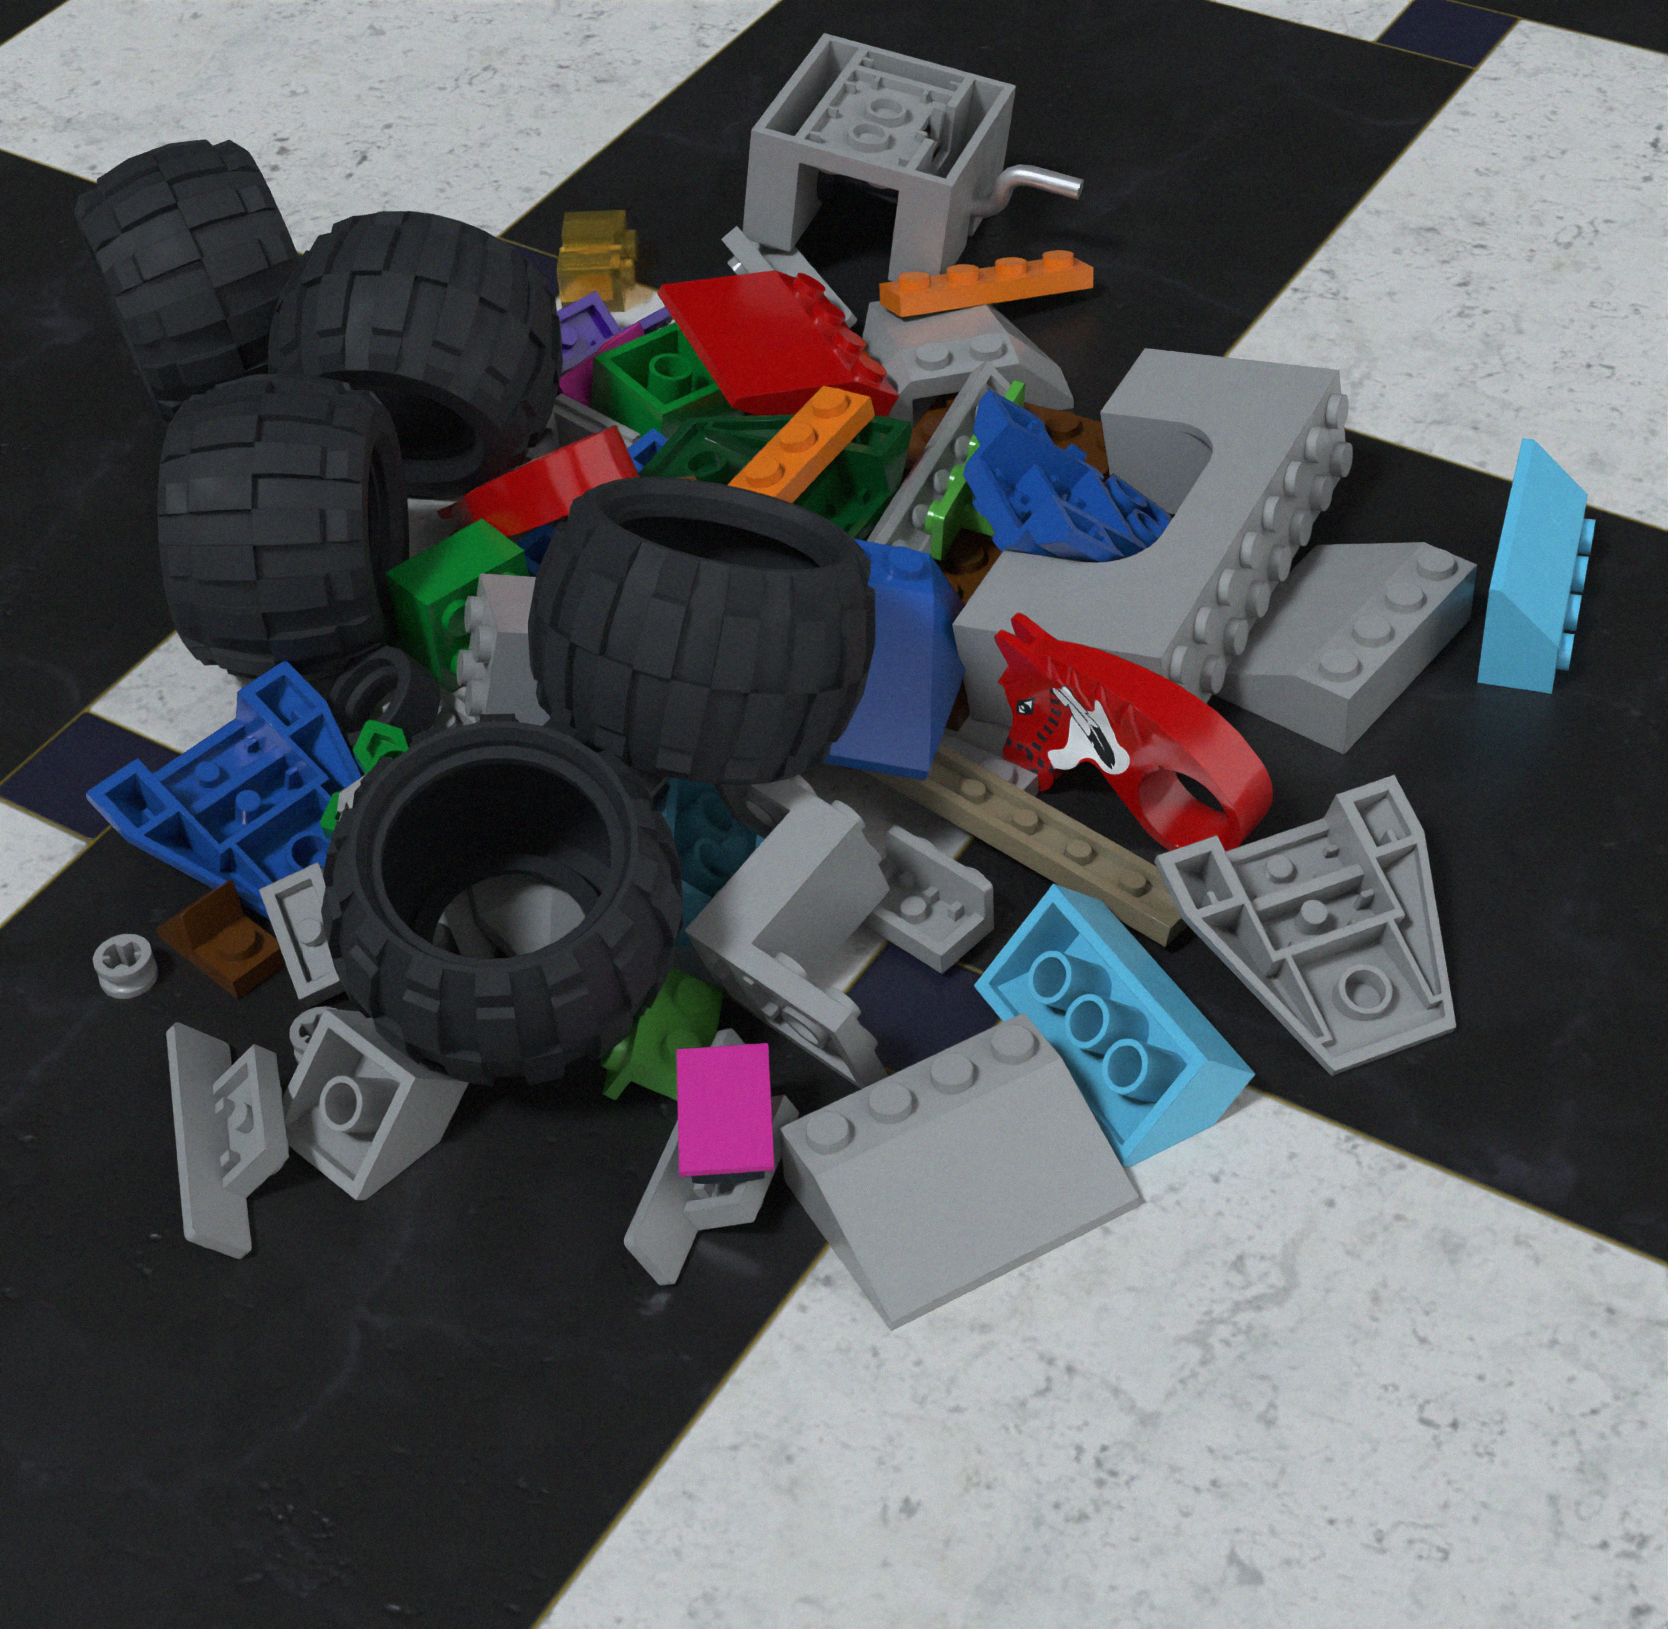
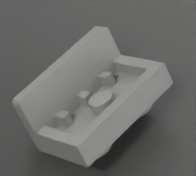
M894 825L885 833L886 858L879 864L890 887V891L862 924L943 974L994 929L993 886L978 870L965 867L937 850L928 840L916 837L901 827Z

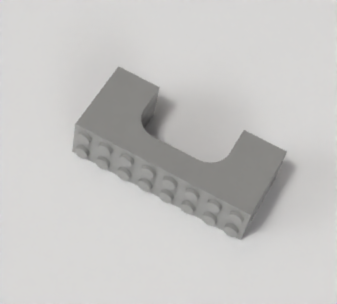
M1144 348L1100 412L1110 476L1113 473L1167 511L1168 514L1175 515L1155 543L1135 555L1120 560L1092 563L1004 550L952 624L958 656L966 669L963 680L971 719L1009 727L1012 725V710L1006 699L1005 689L997 683L1008 667V664L999 650L994 636L1000 630H1005L1016 636L1011 624V618L1016 613L1026 615L1057 640L1093 647L1154 671L1156 674L1185 688L1207 704L1212 693L1217 694L1221 690L1226 669L1234 656L1241 655L1244 651L1248 633L1256 619L1262 618L1266 614L1270 596L1278 582L1286 580L1290 571L1291 561L1300 546H1305L1308 543L1312 532V525L1319 513L1328 509L1333 490L1341 477H1346L1351 469L1353 448L1351 443L1345 440L1344 429L1348 416L1349 402L1347 395L1341 394L1339 370Z

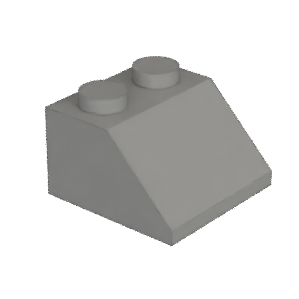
M325 1008L282 1098L286 1137L292 1149L355 1200L366 1201L441 1141L468 1083L459 1081V1079H453L444 1069V1066L439 1063L426 1066L421 1062L418 1065L391 1046L376 1032L372 1017L366 1018L358 1011Z

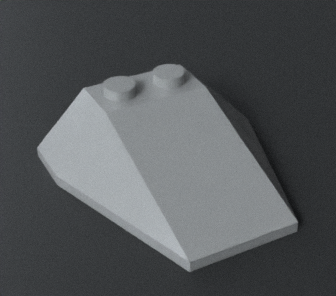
M880 301L869 303L862 337L866 343L864 349L873 360L885 368L887 371L886 379L899 395L887 417L910 421L913 429L912 399L960 392L972 371L987 360L1010 384L1014 380L1026 383L1024 402L1057 411L1074 408V399L1061 368L993 305L986 304L899 317L880 305Z
M1395 775L1335 795L1325 817L1320 820L1225 852L1216 835L1156 856L1154 862L1185 923L1331 1076L1451 1033L1456 1028L1425 833Z

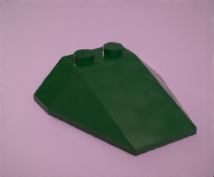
M795 414L688 418L638 474L640 477L670 478L694 475L699 481L728 485ZM875 415L792 504L823 516L841 527L854 539L867 541L900 488L912 435L910 421Z

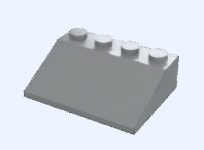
M1425 542L1316 545L1289 572L1286 580L1280 581L1270 596L1266 614L1264 617L1256 619L1248 633L1244 651L1241 655L1234 656L1226 669L1221 690L1217 694H1212L1344 755L1470 620L1477 564Z
M1025 1013L1019 1014L779 1128L785 1183L890 1331L1139 1207L1138 1194L1063 1059Z

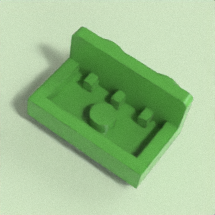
M672 967L652 1008H647L644 1016L634 1015L633 1024L628 1036L601 1057L600 1066L608 1069L602 1095L616 1100L632 1081L677 1101L676 1049L711 1047L717 1032L725 990Z

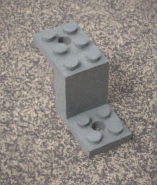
M799 775L764 784H714L732 818L765 840L684 930L719 988L725 990L724 995L858 1088L863 1089L884 1079L887 1073L874 1051L878 1046V1042L870 1032L859 1024L857 1020L861 1014L859 1007L846 994L833 986H829L823 992L811 984V981L890 891V887L879 867L882 858L867 842L862 832L865 828L864 821L845 803L835 800L830 805L817 797L810 784Z

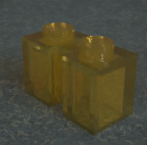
M626 210L565 212L561 235L563 247L559 249L557 278L562 308L596 291L609 312H625L627 291L635 290L634 261H638L639 256L637 231L628 230Z

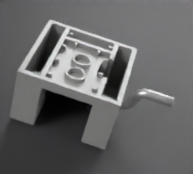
M824 33L751 130L742 232L749 240L761 243L766 248L782 249L790 252L821 208L822 202L833 203L841 195L849 192L897 206L888 273L889 281H898V275L905 272H925L930 274V276L947 274V268L955 265L965 249L967 235L973 236L983 218L997 215L1008 205L1013 190L1016 187L1029 186L1078 200L1082 192L1084 180L1032 165L1019 164L1003 171L1016 85Z

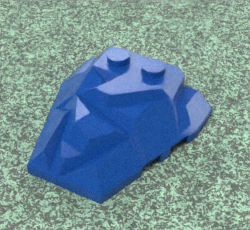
M991 389L983 395L979 401L973 433L980 447L966 462L963 476L976 497L972 501L973 506L991 524L995 532L992 540L1000 551L1007 550L1081 562L1099 563L1120 560L1135 555L1150 547L1160 538L1172 520L1167 511L1114 473L1103 484L1102 479L1104 477L1101 472L1084 462V459L1087 457L1086 452L1073 443L1066 450L1057 447L1045 430V423L1031 412Z

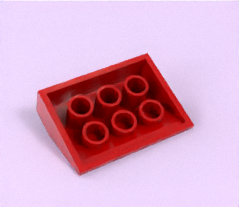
M773 270L663 284L657 293L732 408L757 416L796 414L823 386H828L871 397L875 415L887 417L899 398V395L885 377L887 374L885 368L869 356L864 349L866 346L865 341L849 329L844 322L845 314L835 305L831 304L824 295L825 287L809 275L798 273L795 278Z

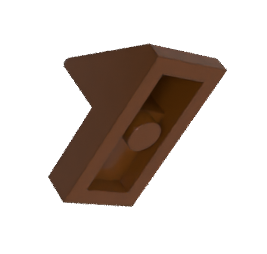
M230 879L207 892L156 928L160 939L238 1000L286 966L277 939L244 915L235 883Z

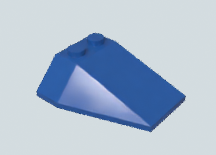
M854 539L864 550V555L871 562L868 586L875 589V647L864 695L845 732L837 742H832L830 754L822 763L926 780L966 671L958 656L952 627L953 622L965 607V604L929 553L915 551L903 546L895 547Z
M283 661L237 691L235 719L153 774L138 758L88 790L86 792V799L128 843L213 889L229 879L235 883L240 903L269 919L259 889L317 862L324 868L331 839L324 836L320 825L321 818L332 794L344 790L362 776L326 700L287 661Z

